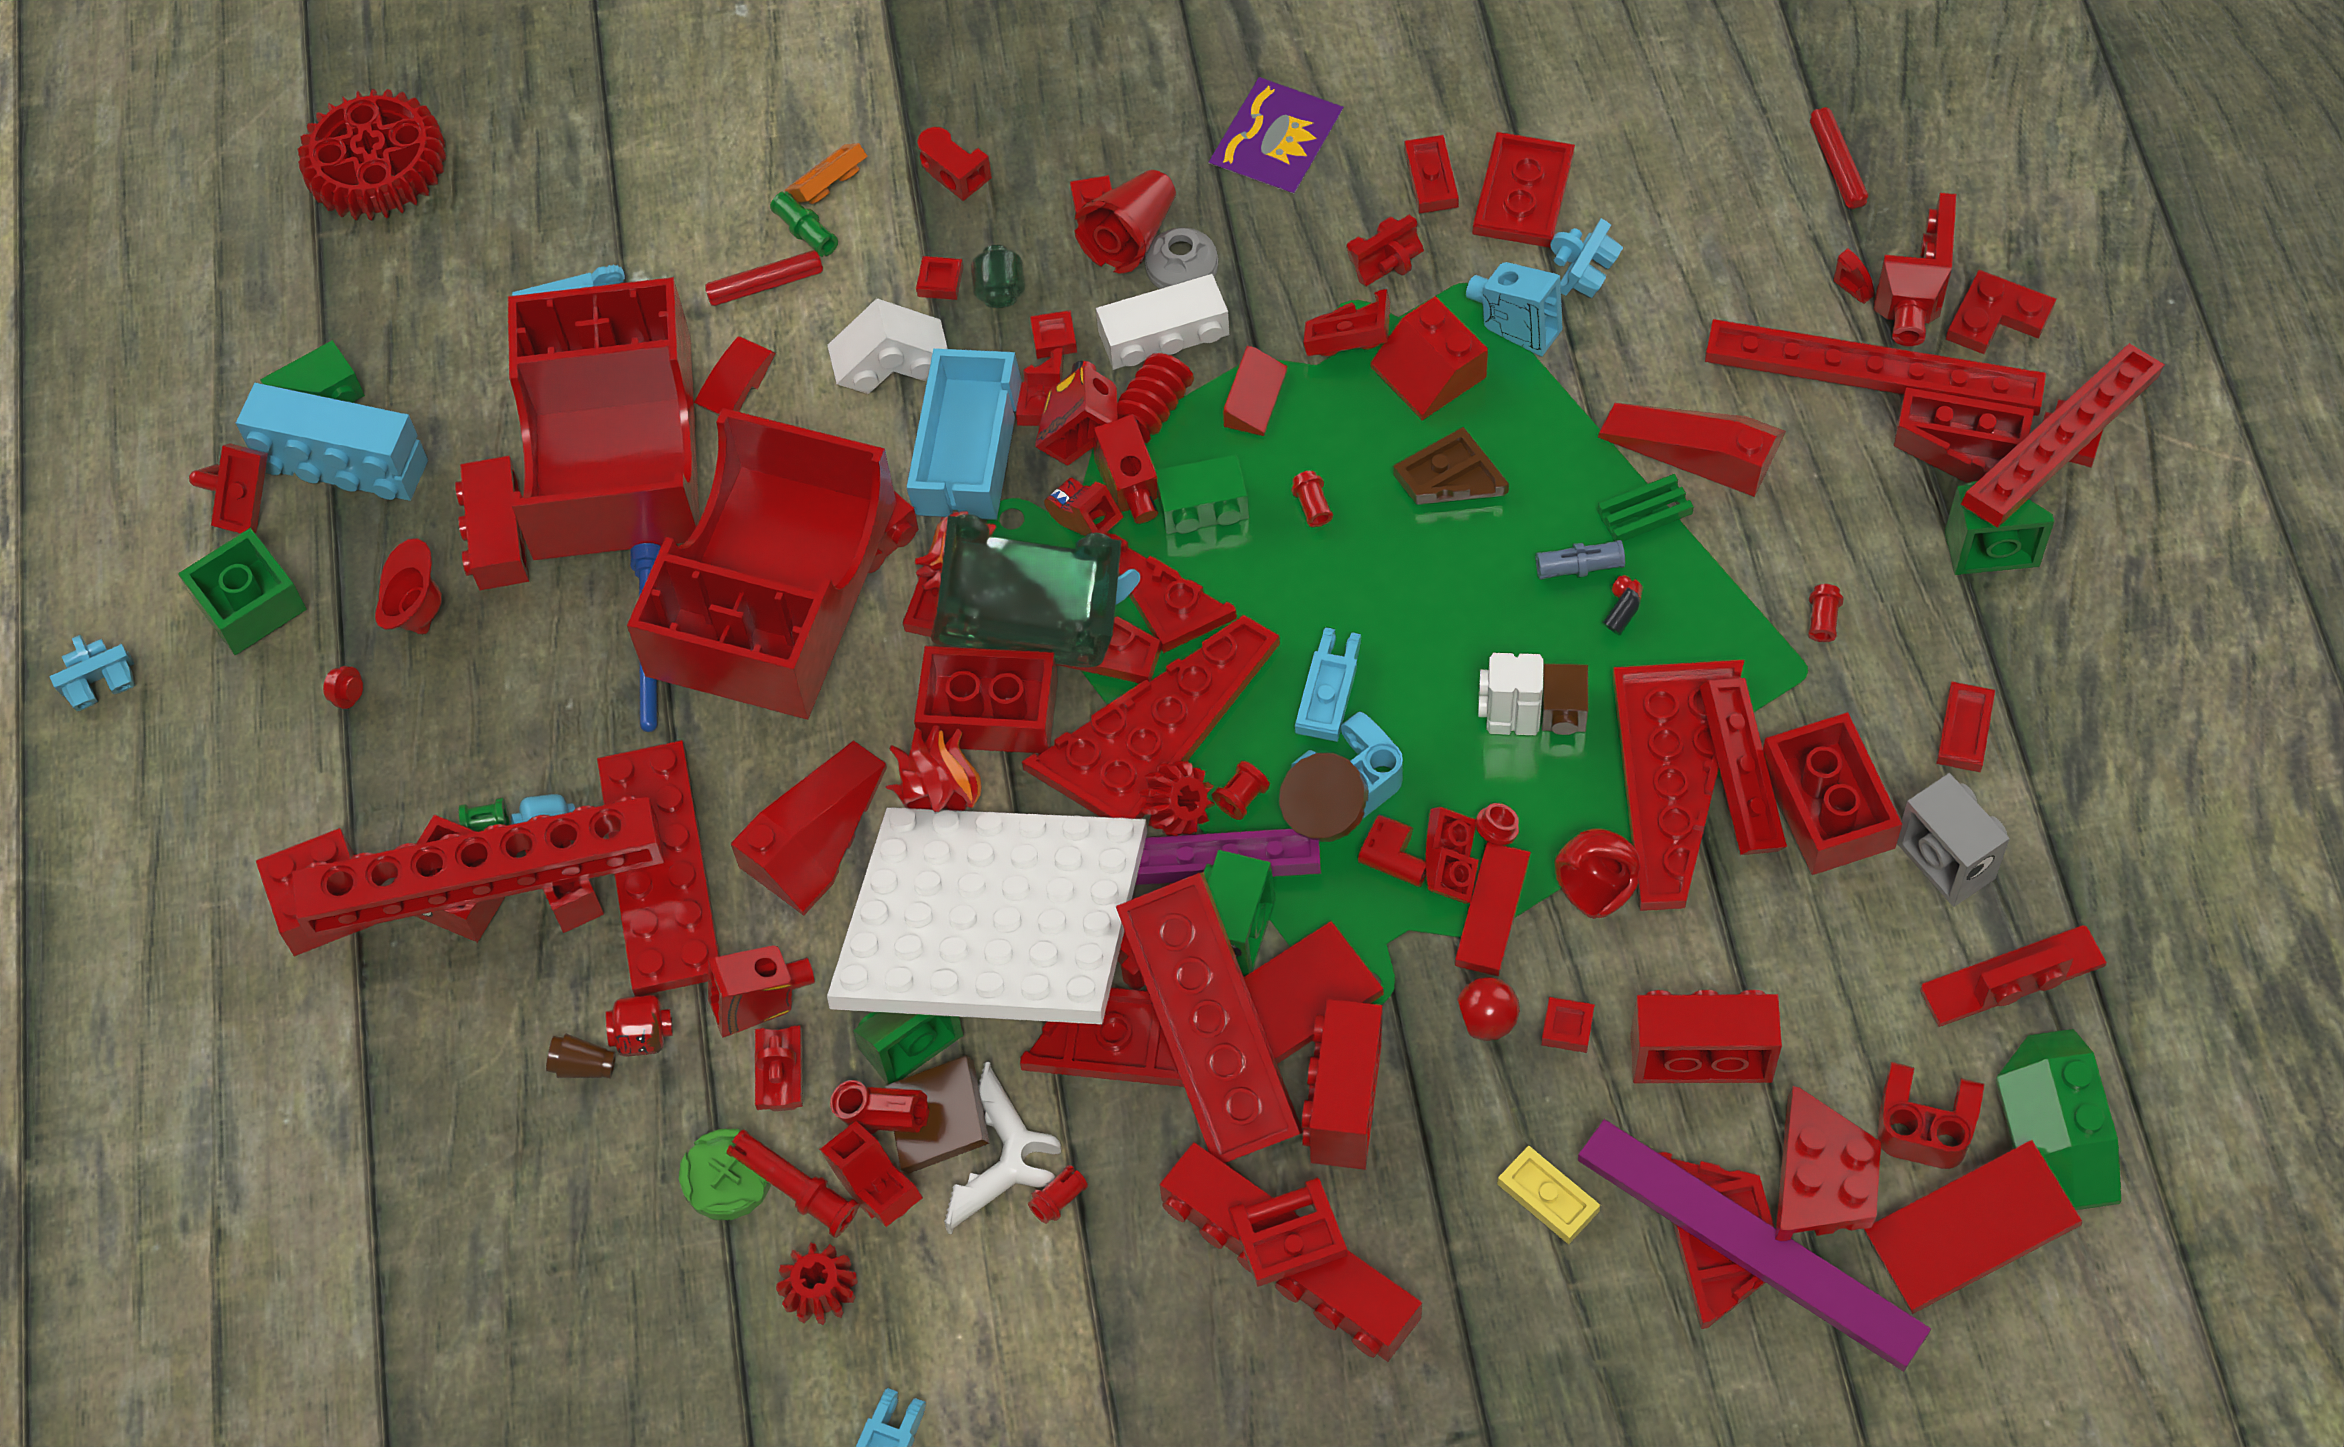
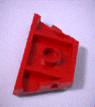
M1111 988L1103 1024L1047 1021L1042 1028L1043 1034L1029 1052L1025 1051L1020 1060L1022 1071L1184 1087L1148 991Z
M1795 1086L1792 1087L1787 1100L1775 1240L1788 1241L1793 1233L1812 1230L1815 1231L1816 1236L1832 1234L1839 1229L1852 1231L1871 1228L1877 1216L1881 1141L1809 1093Z
M1658 1153L1774 1227L1760 1175L1740 1170L1726 1171L1719 1165L1704 1161L1697 1165L1673 1159L1671 1153ZM1673 1223L1701 1329L1709 1328L1763 1286L1765 1282Z

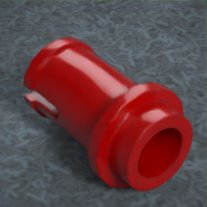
M1305 471L1296 475L1292 481L1291 491L1300 500L1307 518V524L1310 527H1320L1333 519V513L1330 511L1322 490L1324 486L1322 477L1317 476L1314 471Z
M1820 584L1815 586L1814 591L1809 595V602L1812 604V615L1808 636L1814 641L1831 642L1837 637L1838 608L1843 605L1844 598L1837 586Z
M1067 1165L1042 1191L1036 1189L1031 1193L1033 1199L1028 1202V1206L1041 1222L1047 1224L1050 1220L1057 1221L1061 1217L1060 1211L1079 1193L1088 1188L1087 1181L1078 1170L1072 1174L1074 1171L1073 1166Z

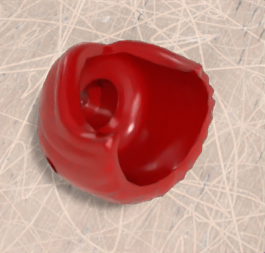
M1590 829L1581 832L1572 838L1556 856L1554 863L1555 873L1561 890L1565 893L1571 904L1575 905L1578 910L1589 918H1604L1618 910L1630 899L1638 885V874L1640 871L1639 855L1627 839L1615 832L1605 829Z

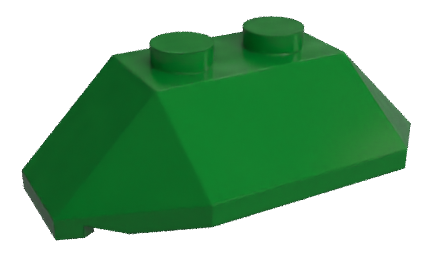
M2074 1029L2028 1035L1995 1080L2013 1149L2033 1140L2075 1210L2120 1204L2122 1200L2118 1137L2094 1052Z

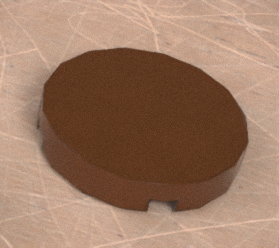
M1315 753L1301 759L1287 772L1280 787L1279 805L1284 820L1300 836L1309 840L1332 842L1347 836L1360 824L1365 814L1364 808L1366 800L1368 801L1369 790L1363 774L1348 759L1334 753Z

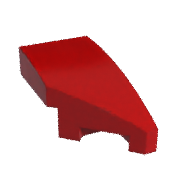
M1056 348L1051 351V358L1041 365L1034 367L1031 364L1023 370L1024 382L1021 383L1016 410L1017 426H1040L1047 394L1063 378V348Z

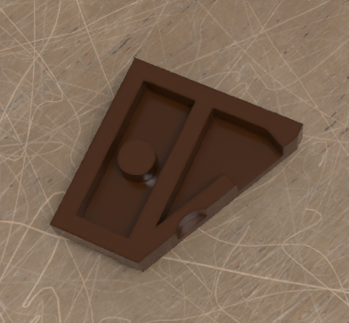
M1464 427L1393 466V475L1416 504L1504 496L1509 492V483Z

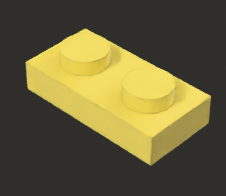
M1530 1146L1498 1177V1186L1567 1244H1570L1600 1211V1204Z

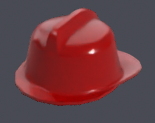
M418 538L408 539L399 544L390 553L383 566L375 620L377 625L385 630L401 627L417 634H426L429 631L432 619L442 604L441 591L430 576L432 565L431 551L427 543Z

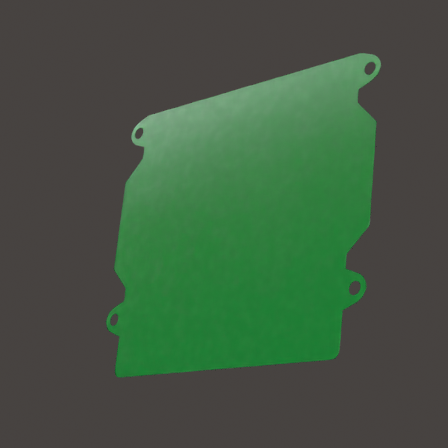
M1468 283L1455 284L1437 294L1436 297L1488 348L1487 377L1424 420H1421L1371 368V361L1384 343L1370 349L1358 347L1341 350L1317 365L1276 359L1286 365L1288 370L1265 435L1261 436L1224 427V406L1239 365L1185 395L1183 398L1178 399L1177 407L1175 410L1170 411L1169 419L1162 423L1160 432L1154 435L1150 434L1151 440L1148 444L1145 443L1155 470L1237 454L1248 496L1249 518L1239 520L1231 525L1217 524L1198 528L1190 533L1176 532L1166 534L1157 496L1154 503L1158 510V515L1154 519L1145 523H1135L1129 509L1121 512L1123 518L1107 532L1109 534H1116L1126 540L1130 549L1145 558L1151 555L1176 570L1182 578L1192 580L1201 585L1205 594L1220 603L1225 604L1227 601L1234 605L1237 619L1245 615L1280 637V645L1187 761L1192 763V768H1200L1205 771L1203 782H1209L1214 786L1207 793V798L1214 802L1212 793L1218 787L1223 788L1236 774V767L1241 761H1246L1260 770L1270 783L1269 789L1264 794L1259 793L1246 807L1247 814L1241 820H1236L1224 813L1216 803L1210 808H1205L1209 821L1204 824H1197L1204 834L1292 829L1284 820L1279 805L1280 787L1287 772L1291 769V764L1308 750H1312L1315 753H1334L1349 761L1358 755L1348 744L1341 731L1338 742L1296 734L1295 723L1314 652H1318L1325 627L1335 629L1336 641L1331 654L1343 657L1345 656L1347 640L1351 633L1361 634L1357 670L1343 723L1357 712H1362L1371 718L1401 751L1403 757V781L1400 789L1393 796L1363 818L1360 824L1347 836L1332 842L1319 841L1321 874L1273 876L1276 901L1270 921L1290 947L1332 921L1370 972L1375 973L1379 977L1384 995L1370 1003L1383 1005L1394 991L1395 974L1387 944L1407 931L1461 938L1470 903L1465 904L1429 891L1427 876L1422 886L1417 887L1359 863V853L1378 815L1389 817L1413 827L1412 836L1405 853L1426 861L1427 831L1432 808L1443 807L1476 819L1478 813L1490 804L1500 803L1510 807L1519 818V833L1512 843L1503 846L1531 852L1515 914L1516 918L1561 889L1556 879L1555 859L1561 849L1576 835L1590 829H1605L1621 835L1632 844L1613 685L1614 667L1745 660L1741 678L1746 679L1754 712L1800 684L1808 674V666L1680 519L1622 541L1625 553V567L1591 571L1584 577L1571 574L1545 578L1543 580L1539 579L1535 560L1537 552L1573 548V544L1583 543L1584 546L1615 542L1597 511L1598 503L1648 483L1613 443L1598 438L1599 427L1531 351L1486 328L1484 325L1483 304L1466 297ZM1351 300L1341 303L1337 308L1352 302L1357 310L1371 304V302ZM1422 304L1400 317L1390 313L1388 337L1404 316ZM1464 427L1509 483V492L1504 496L1416 504L1393 475V466ZM1094 449L1091 452L1083 486H1091L1095 482L1104 484L1094 461ZM1305 471H1314L1317 476L1322 477L1324 481L1322 490L1330 511L1333 513V519L1320 527H1310L1307 524V518L1300 500L1291 491L1293 478ZM1020 498L1001 500L997 520L987 519L986 523L996 525V529L989 539L990 545L1002 555L1009 554L1062 584L1064 590L1079 598L1069 570V561L1076 548L1090 538L1063 527L1049 512L1028 500ZM1665 505L1663 507L1653 510V512L1648 515L1642 516L1640 518L1634 517L1632 519L1617 524V526L1619 528L1626 524L1632 523L1649 515L1665 510L1669 507ZM1008 509H1017L1023 513L1024 522L1016 529L1004 528L1000 523L1001 514ZM1105 516L1094 519V524L1100 523ZM1101 548L1086 567L1083 575L1084 580L1104 582L1117 578ZM1626 575L1632 581L1637 579L1641 583L1643 591L1638 611L1622 634L1618 635L1604 626L1603 621L1619 600V597L1613 594L1612 586L1618 577ZM1129 595L1112 607L1099 609L1113 618L1118 616L1152 635ZM1237 619L1165 653L1161 650L1151 680L1164 673L1166 666L1179 658L1182 661L1200 649L1202 642ZM1493 653H1513L1515 657H1518L1519 654H1540L1543 658V668L1544 664L1588 665V717L1586 732L1560 735L1553 731H1542L1541 705L1540 727L1536 736L1516 735L1514 731H1511L1510 735L1489 734L1488 730H1486L1487 717H1478L1480 669L1489 670L1490 657ZM1081 671L1106 705L1140 684ZM1379 766L1374 770L1384 773L1392 769L1386 766ZM1719 769V770H1718L1717 777L1722 778V777H1721V773H1720V769ZM1476 828L1470 854L1471 858L1479 860L1474 888L1488 842L1478 833Z

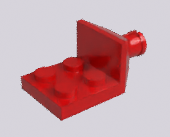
M1940 193L1936 209L1929 208L1926 221V233L1928 234L1923 233L1920 258L1895 255L1884 256L1874 301V311L1888 320H1895L1892 338L1897 344L1902 346L1922 344L1926 337L1925 323L1929 324L1940 317L1952 270L1957 194Z

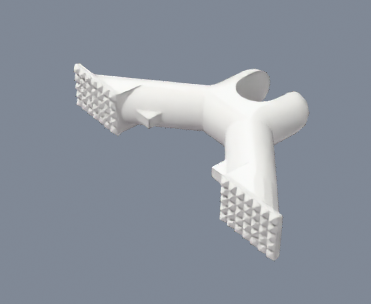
M990 1062L983 1064L984 1068L982 1069L983 1072L978 1087L983 1111H985L986 1125L995 1128L1004 1145L999 1162L981 1175L970 1173L967 1185L961 1186L956 1184L952 1187V1197L948 1204V1213L945 1215L946 1220H944L945 1228L949 1234L953 1233V1229L1015 1184L1037 1188L1046 1187L1054 1180V1174L1047 1170L1027 1166L1023 1161L1032 1152L1061 1153V1144L1056 1137L1026 1129L993 1072Z

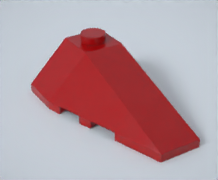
M1614 403L1599 432L1598 438L1755 497L1786 431L1747 416Z
M853 740L762 810L730 843L738 867L804 916L834 884L839 873V864L846 849H850L855 838L854 832L863 812H866L887 769L886 763Z

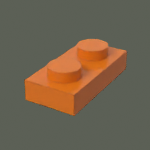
M859 143L844 144L787 187L785 191H788L797 202L814 204L830 192L828 186L837 179L840 182L857 173L860 169L857 164L868 156Z

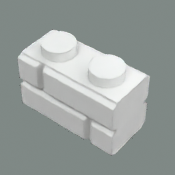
M1493 653L1490 657L1489 670L1480 669L1478 717H1487L1486 730H1488L1489 734L1510 735L1511 731H1514L1516 735L1536 736L1537 732H1539L1543 694V658L1541 655L1519 654L1518 657H1515L1513 653Z

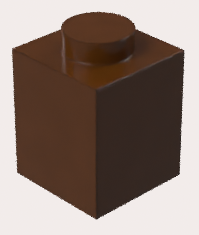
M1544 664L1542 731H1553L1560 735L1586 732L1588 717V665Z

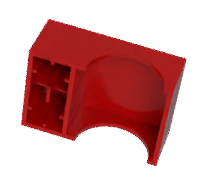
M674 277L508 296L509 380L519 415L525 470L524 494L522 497L520 491L511 492L512 509L532 559L542 560L628 550L641 543H654L662 546L665 537L673 538L676 544L685 543L700 520L691 339Z
M722 408L716 421L718 429L716 470L710 495L701 519L691 536L682 545L677 546L673 538L665 537L628 621L627 628L645 677L808 720L896 505L885 448Z

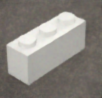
M1213 274L1096 308L1098 332L1113 370L1124 366L1138 365L1152 354L1163 353L1172 355L1182 349L1201 343H1212L1229 335L1228 310Z

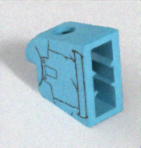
M1505 262L1498 266L1489 279L1474 275L1469 281L1466 297L1483 304L1484 325L1488 330L1539 356L1545 354L1562 331L1560 275Z

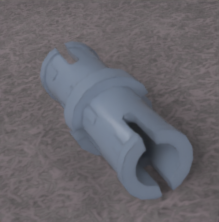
M1621 540L1584 546L1583 543L1573 544V548L1542 553L1537 552L1535 556L1537 574L1540 580L1571 574L1584 577L1591 571L1625 567V553Z

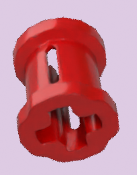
M1241 761L1237 765L1236 774L1223 788L1218 787L1212 793V798L1217 806L1236 820L1243 819L1247 814L1246 807L1259 793L1264 794L1270 786L1266 776L1254 765L1246 761Z

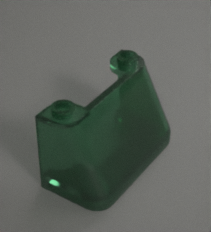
M962 514L957 517L948 516L932 622L931 641L941 647L1054 652L1056 664L1076 667H1095L1100 665L1104 661L1113 635L1122 540L1111 539L1109 536L1101 533H1090L1085 538L1078 540L1074 549L989 537V527L982 523L979 517L970 514Z

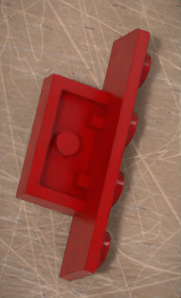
M2082 925L1925 982L1921 985L1920 992L1938 1027L1996 1006L2012 1004L2021 997L2031 993L2053 989L2064 981L2105 967L2107 962L2088 927Z

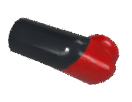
M1622 575L1617 578L1612 586V592L1616 597H1619V600L1603 621V625L1618 635L1622 634L1638 611L1643 587L1637 579L1632 581L1628 576Z

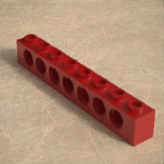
M629 796L612 804L598 807L581 806L572 812L555 816L538 815L532 817L527 822L508 826L503 824L492 825L485 828L484 831L465 835L449 834L443 836L440 840L423 844L406 843L390 851L375 854L359 853L350 859L338 862H316L304 869L292 871L296 918L307 937L313 938L661 864L664 861L657 817L649 796L640 798ZM620 831L613 838H603L609 832ZM566 841H575L569 847L559 848ZM530 850L527 855L515 858L519 852ZM486 859L480 866L470 867L475 861ZM441 868L436 875L426 877L430 871ZM396 878L392 884L382 886L386 880ZM352 887L348 893L337 896L341 890Z

